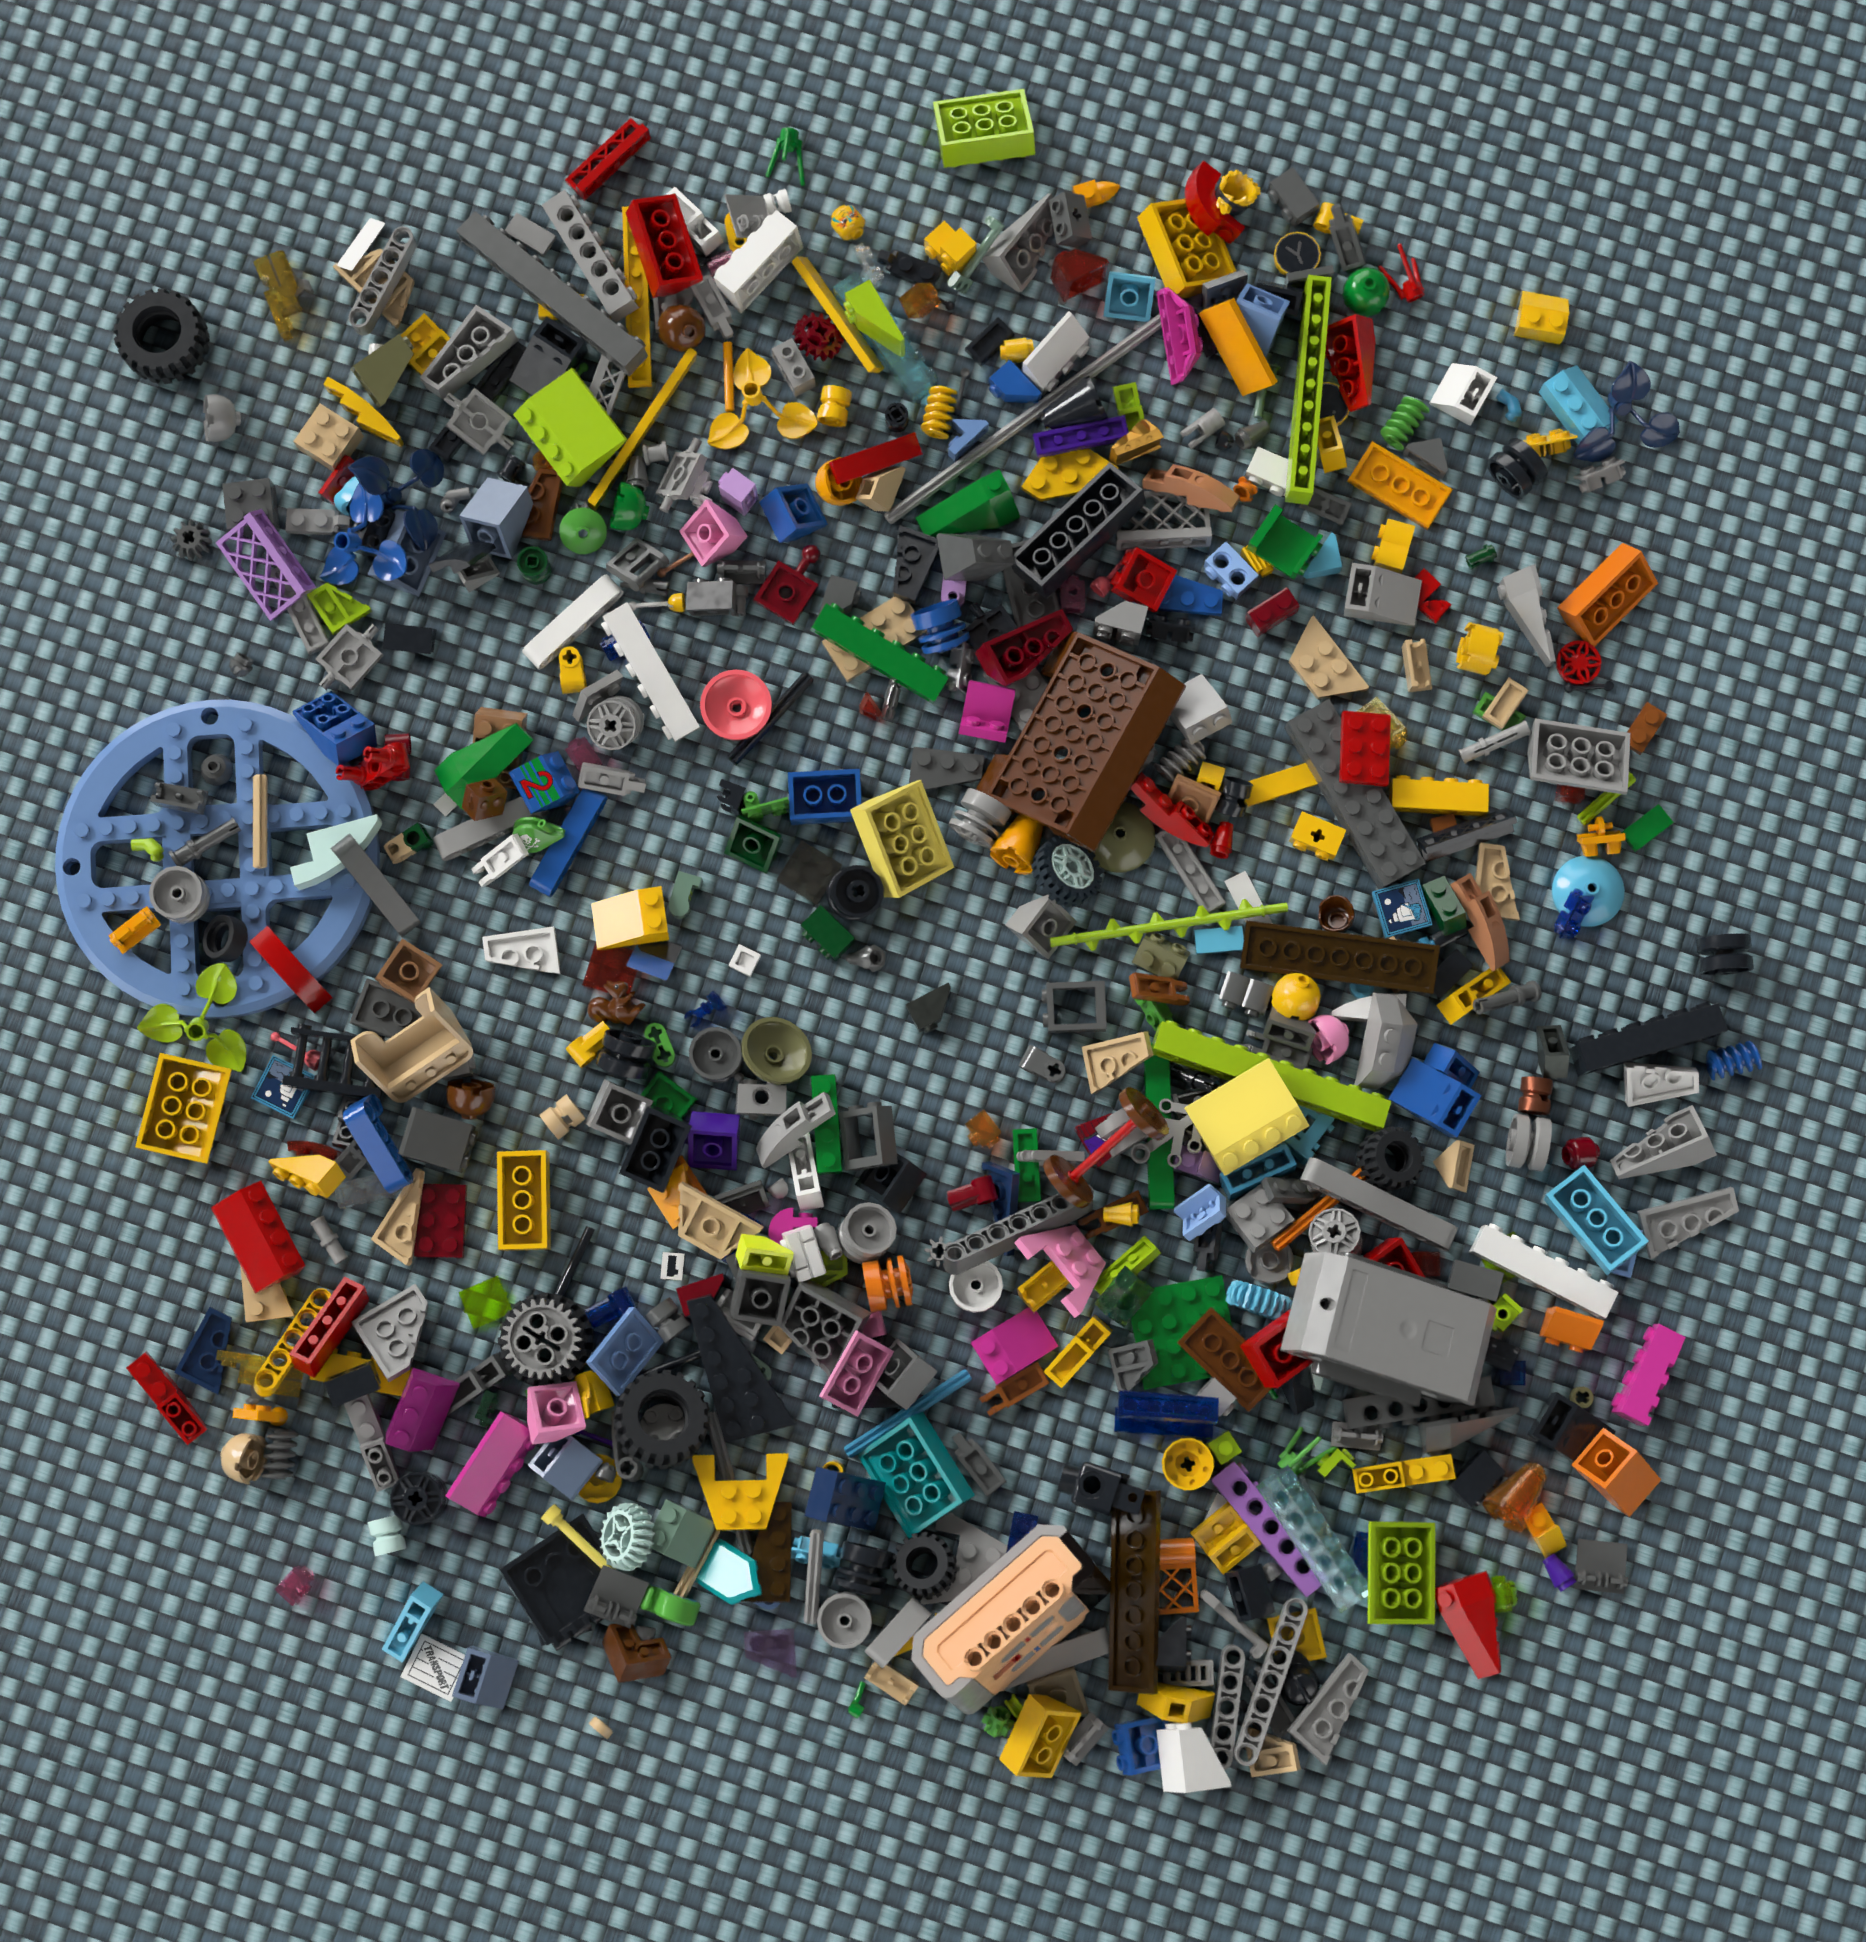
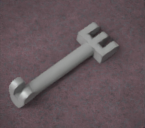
M1201 1590L1199 1593L1200 1598L1254 1644L1250 1649V1655L1255 1659H1259L1267 1650L1269 1644L1243 1621L1238 1622L1237 1616L1209 1591Z

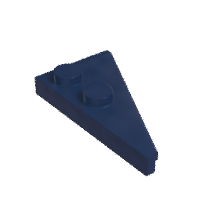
M990 1161L982 1162V1169L988 1170V1174L992 1176L999 1198L991 1202L994 1220L998 1222L1017 1213L1020 1173ZM1015 1248L1004 1253V1255H1014Z

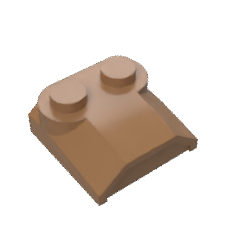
M402 938L375 980L382 987L391 989L414 1003L416 996L428 988L443 965Z

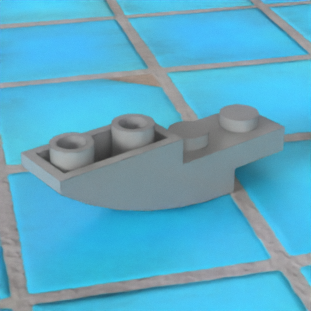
M822 1092L806 1104L798 1101L780 1115L766 1130L756 1147L758 1157L764 1169L803 1144L802 1136L836 1114L830 1096L827 1093Z
M369 1394L345 1403V1408L360 1443V1451L376 1491L394 1486L400 1479L390 1445L385 1444L386 1433Z

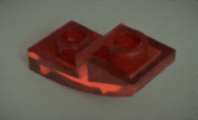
M287 1141L288 1151L295 1153L296 1156H308L310 1151H312L313 1155H321L335 1161V1158L342 1153L332 1147L316 1142Z

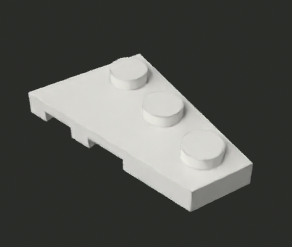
M554 926L482 937L486 962L561 975Z
M1624 1062L1625 1102L1630 1107L1699 1093V1073L1694 1067Z

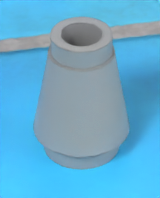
M822 1223L814 1228L818 1246L830 1260H836L841 1257L843 1251L841 1250L834 1226H831L829 1223Z

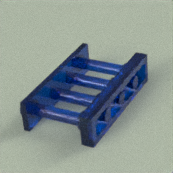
M1119 1390L1118 1407H1115L1114 1432L1213 1439V1424L1217 1425L1219 1398Z

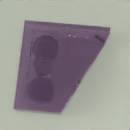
M794 1628L744 1632L745 1658L778 1670L790 1677H797Z

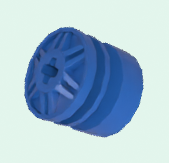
M950 599L927 606L910 615L915 630H927L926 634L918 638L920 643L930 641V643L921 647L923 654L941 653L951 650L970 638L968 631L957 633L967 627L964 622L954 623L953 621L962 615L957 599Z

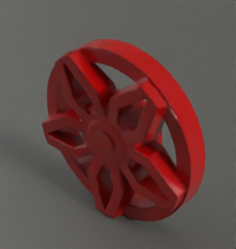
M1572 641L1564 645L1556 657V668L1561 678L1573 685H1584L1591 682L1598 675L1602 661L1597 649L1589 642ZM1571 646H1578V648L1576 649V653L1574 652V650L1568 648ZM1582 646L1585 647L1584 654L1580 653V649L1582 648ZM1589 650L1594 654V656L1587 657ZM1565 652L1570 653L1572 655L1571 658H1569L1565 654ZM1561 656L1568 662L1563 668L1561 667ZM1589 660L1596 661V663L1589 664ZM1567 667H1569L1571 671L1564 673ZM1596 667L1594 674L1589 677V670L1587 668L1592 669ZM1581 672H1585L1586 679L1583 677ZM1576 673L1580 680H1574L1568 676Z

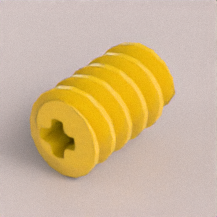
M933 386L929 389L928 405L925 406L926 414L923 415L924 422L921 424V430L925 434L937 439H949V435L944 433L943 430H951V426L945 422L953 420V417L947 413L955 412V408L949 406V404L957 403V399L951 397V395L958 394L957 391L945 386Z

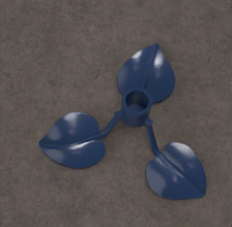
M1629 361L1622 373L1616 378L1611 387V393L1607 398L1611 406L1608 410L1610 414V432L1605 427H1599L1590 431L1576 447L1573 453L1576 459L1600 462L1613 453L1616 443L1611 437L1615 434V414L1625 416L1630 412L1646 428L1642 431L1640 439L1648 447H1663L1678 437L1680 433L1679 422L1673 414L1668 412L1659 413L1652 417L1648 424L1633 409L1632 399H1643L1651 387L1650 378L1643 368Z
M427 449L415 451L410 457V467L417 476L399 488L389 487L390 482L387 479L390 471L386 463L380 458L368 456L352 463L348 469L355 475L360 485L369 494L382 496L385 509L391 508L393 511L396 509L408 510L404 513L403 517L405 528L416 545L423 552L427 551L438 533V524L435 517L427 509L417 510L415 506L398 504L402 498L401 491L419 479L426 488H433L441 483L444 476V466L440 457Z

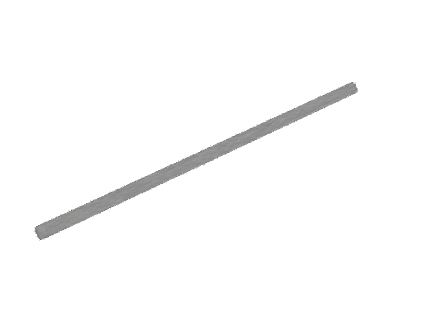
M1160 313L902 500L890 512L887 511L884 514L886 520L890 524L896 522L1043 415V409L1084 377L1090 376L1092 379L1161 329Z

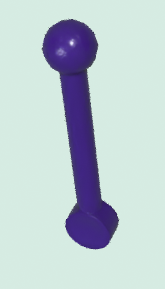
M585 1430L574 1433L575 1435L582 1434L610 1445L613 1449L611 1440Z

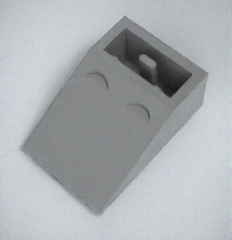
M1352 563L1344 616L1414 627L1422 580L1377 566Z

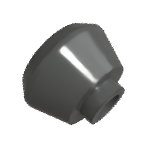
M212 754L203 761L201 775L210 785H223L233 775V764L225 755Z

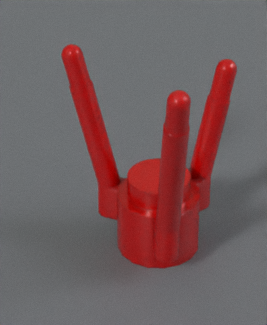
M1398 244L1397 247L1409 279L1402 284L1403 289L1398 286L1381 265L1378 269L1388 279V282L1396 290L1400 299L1406 298L1407 303H1410L1425 295L1423 292L1424 288L1420 280L1416 259H1411L1413 277L1401 244Z

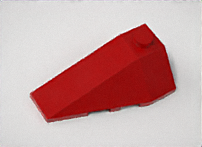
M1358 314L1327 326L1325 358L1328 359L1332 367L1330 371L1338 380L1339 390L1350 412L1371 405L1376 343L1373 319Z
M1487 1570L1448 1581L1436 1587L1435 1600L1439 1611L1477 1678L1480 1679L1501 1673L1500 1646L1496 1634L1498 1619L1495 1617L1494 1607L1496 1594Z

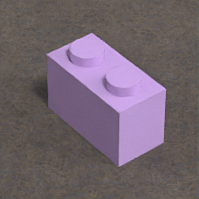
M734 468L729 473L725 472L718 482L720 484L718 487L722 501L743 516L748 513L758 499L756 484Z

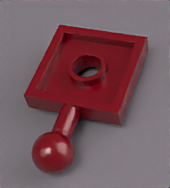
M812 544L803 548V559L795 570L778 560L753 599L755 603L793 626L819 587L816 582L804 576L810 563H815L820 558L819 548ZM785 587L793 591L792 596L787 599L779 595L781 589Z

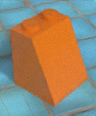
M1605 1428L1597 1434L1572 1464L1613 1506L1629 1517L1661 1481L1638 1451Z

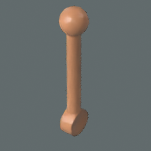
M692 550L691 553L668 567L660 568L657 571V575L664 577L668 571L695 557Z

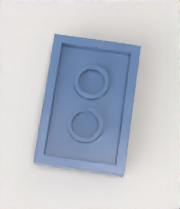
M629 1307L586 1363L616 1396H621L627 1385L633 1382L664 1341L635 1307Z

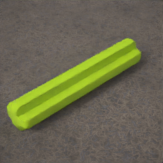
M1630 772L1628 775V788L1636 782V778ZM1603 792L1577 815L1578 821L1583 825H1587L1621 794Z

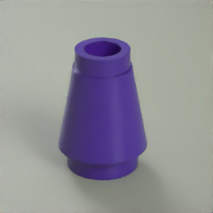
M1555 1553L1542 1561L1554 1588H1558L1560 1592L1577 1582L1574 1578L1575 1574Z

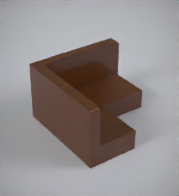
M617 1623L609 1624L602 1641L618 1683L662 1676L672 1658L663 1637L640 1641L637 1631L632 1624L630 1628Z

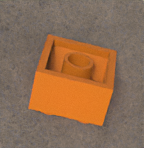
M1557 1306L1546 1309L1539 1336L1546 1338L1545 1343L1559 1346L1560 1343L1569 1345L1568 1350L1583 1354L1584 1350H1592L1604 1321Z

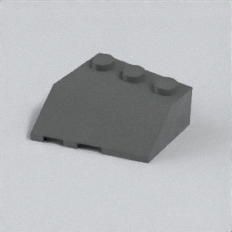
M808 1279L798 1284L782 1318L780 1328L799 1348L802 1347L812 1358L811 1361L816 1366L819 1365L829 1379L855 1331L862 1333L871 1312L817 1282Z

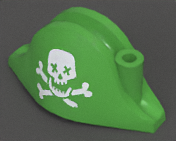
M522 817L514 822L512 834L518 833L528 853H534L565 837L566 830L544 819Z

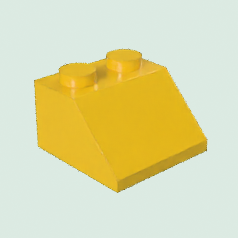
M1522 291L1514 336L1560 345L1567 329L1569 299Z

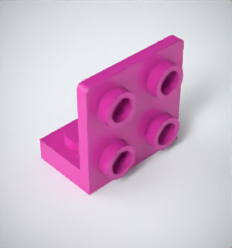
M970 680L958 734L1005 743L1016 690Z

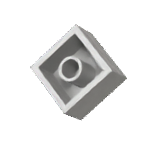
M1262 1183L1226 1208V1219L1253 1254L1270 1243L1293 1224L1295 1220L1282 1203L1269 1202Z

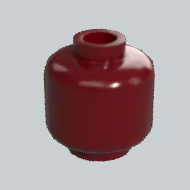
M1590 1137L1573 1138L1566 1141L1561 1150L1563 1162L1573 1170H1578L1583 1165L1591 1168L1596 1164L1600 1156V1149Z

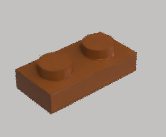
M1646 702L1627 733H1630V749L1641 755L1667 714Z

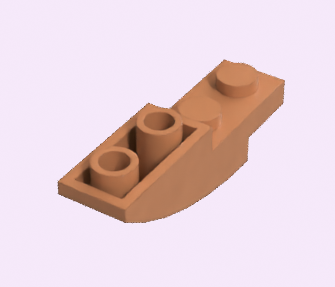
M1175 464L1168 471L1151 468L1142 480L1144 489H1150L1154 492L1172 493L1176 496H1187V504L1198 508L1232 512L1240 501V496L1220 481L1199 471Z
M1471 873L1451 883L1450 886L1474 925L1468 931L1493 972L1509 962L1508 939L1498 907L1489 890L1482 894Z

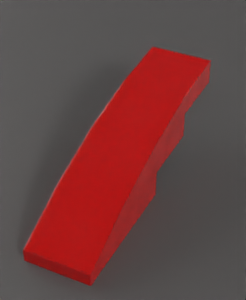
M913 432L831 461L829 464L835 482L838 485L923 454L916 433Z

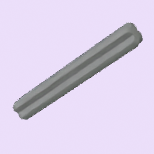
M817 1529L811 1530L804 1610V1622L806 1624L817 1623L824 1531Z

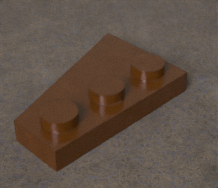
M540 468L528 490L533 506L521 538L552 541L563 480L555 470Z

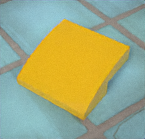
M425 313L401 334V337L406 336L414 347L411 350L413 355L408 364L420 375L424 373L450 339Z
M1226 1502L1190 1532L1195 1541L1223 1575L1261 1545L1260 1541L1229 1502Z

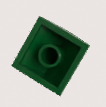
M738 815L724 854L767 874L783 843V839L780 834Z

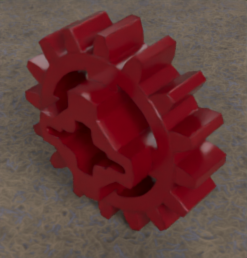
M811 312L809 317L803 315L801 320L797 321L792 335L796 336L794 339L795 344H800L798 347L799 351H806L805 357L813 355L814 361L818 357H821L823 362L826 361L827 357L833 359L835 354L839 353L844 341L836 325L831 323V318L824 319L822 313H820L819 317H816L813 312Z

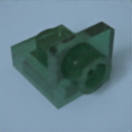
M490 1390L485 1391L474 1417L480 1420L479 1425L490 1428L495 1419L489 1417V1414H494L499 1403V1400L496 1399L498 1393Z

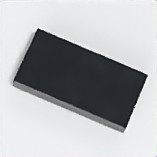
M997 317L965 347V352L982 366L1000 349V346L1004 345V340H1010L1014 336V332Z
M1458 949L1453 951L1437 967L1433 995L1438 999L1446 994L1474 966Z

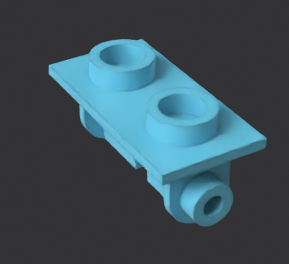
M800 1536V1538L795 1537L791 1558H794L799 1563L808 1564L810 1538ZM823 1542L822 1568L833 1569L834 1567H839L842 1547H839V1544Z

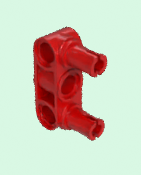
M395 742L383 748L367 746L363 751V756L369 757H364V760L355 767L338 765L336 774L341 775H337L336 778L338 780L354 781L361 788L363 787L365 791L378 789L410 768L406 744Z

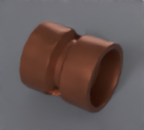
M1521 1077L1520 1091L1523 1093V1096L1519 1098L1518 1112L1533 1115H1549L1551 1101L1548 1099V1096L1552 1094L1553 1080L1541 1077Z

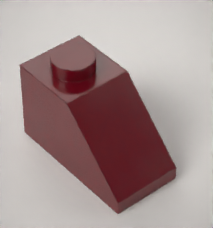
M723 1273L676 1288L685 1317L690 1316L687 1300L712 1294L714 1299H716L726 1280Z

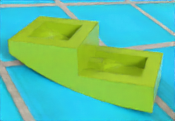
M1136 382L1112 387L1118 416L1125 415L1128 432L1144 419Z

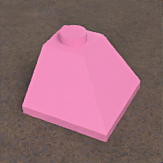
M707 499L679 531L702 567H706L734 553L748 537L735 517Z
M576 1381L528 1387L527 1424L532 1445L556 1442L586 1428Z

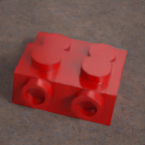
M1138 547L1131 550V552L1126 551L1120 562L1124 565L1121 572L1117 571L1111 579L1110 584L1113 585L1111 592L1129 602L1134 601L1137 604L1147 606L1148 610L1155 613L1177 570Z

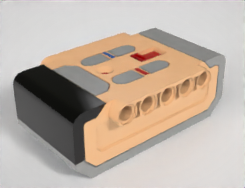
M1039 1524L914 1634L911 1660L939 1695L964 1714H974L998 1692L1005 1691L1004 1689L1047 1650L1061 1642L1079 1626L1089 1610L1091 1611L1111 1592V1582L1064 1526Z

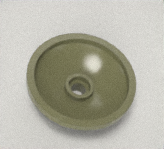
M1123 802L1096 852H1093L1096 855L1093 860H1098L1100 863L1099 867L1110 872L1125 873L1137 869L1147 861L1154 848L1155 830L1152 821L1140 811L1139 807ZM1121 830L1125 833V836L1119 838L1116 836V832Z
M778 1017L759 1019L748 1027L742 1038L741 1051L745 1063L755 1075L767 1082L774 1084L792 1083L800 1079L810 1066L812 1059L810 1043L802 1030L788 1020Z

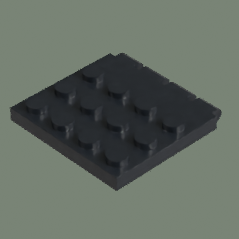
M584 1514L579 1515L568 1523L593 1548L603 1555L604 1551L600 1550L602 1542ZM560 1529L499 1569V1572L547 1646L552 1644L556 1651L571 1642L567 1632L571 1631L573 1636L577 1638L592 1627L588 1620L590 1616L596 1624L604 1619L584 1611L601 1568Z

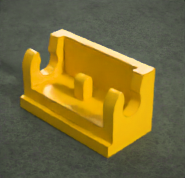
M1051 1260L1018 1287L1017 1290L1020 1298L1034 1313L1070 1284V1282Z

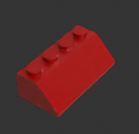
M676 193L632 200L626 211V216L652 297L675 295L701 282L703 276Z
M262 1181L236 1191L211 1207L255 1294L299 1274L305 1267Z

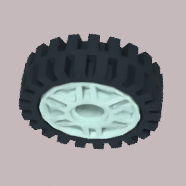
M1058 835L1044 843L1036 851L1032 860L1034 862L1032 869L1035 870L1033 877L1039 879L1036 881L1037 886H1043L1044 888L1041 890L1045 895L1048 892L1050 894L1048 898L1051 901L1056 899V904L1062 905L1064 903V907L1082 905L1097 893L1101 887L1102 877L1100 875L1102 874V869L1097 868L1100 863L1098 860H1093L1096 856L1093 852L1089 853L1088 849Z

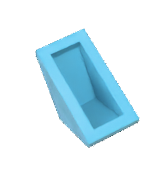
M1331 532L1317 556L1313 558L1303 575L1304 578L1310 579L1340 573L1342 563L1334 533Z

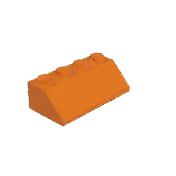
M1622 543L1557 609L1565 623L1580 638L1595 647L1658 582L1642 551Z

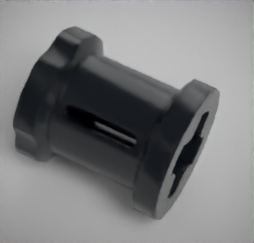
M508 454V460L496 474L502 480L515 484L516 476L522 468L526 467V464L516 456Z

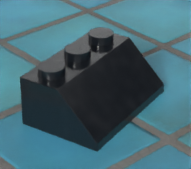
M655 1105L647 1106L619 1174L664 1193L692 1125L677 1115Z

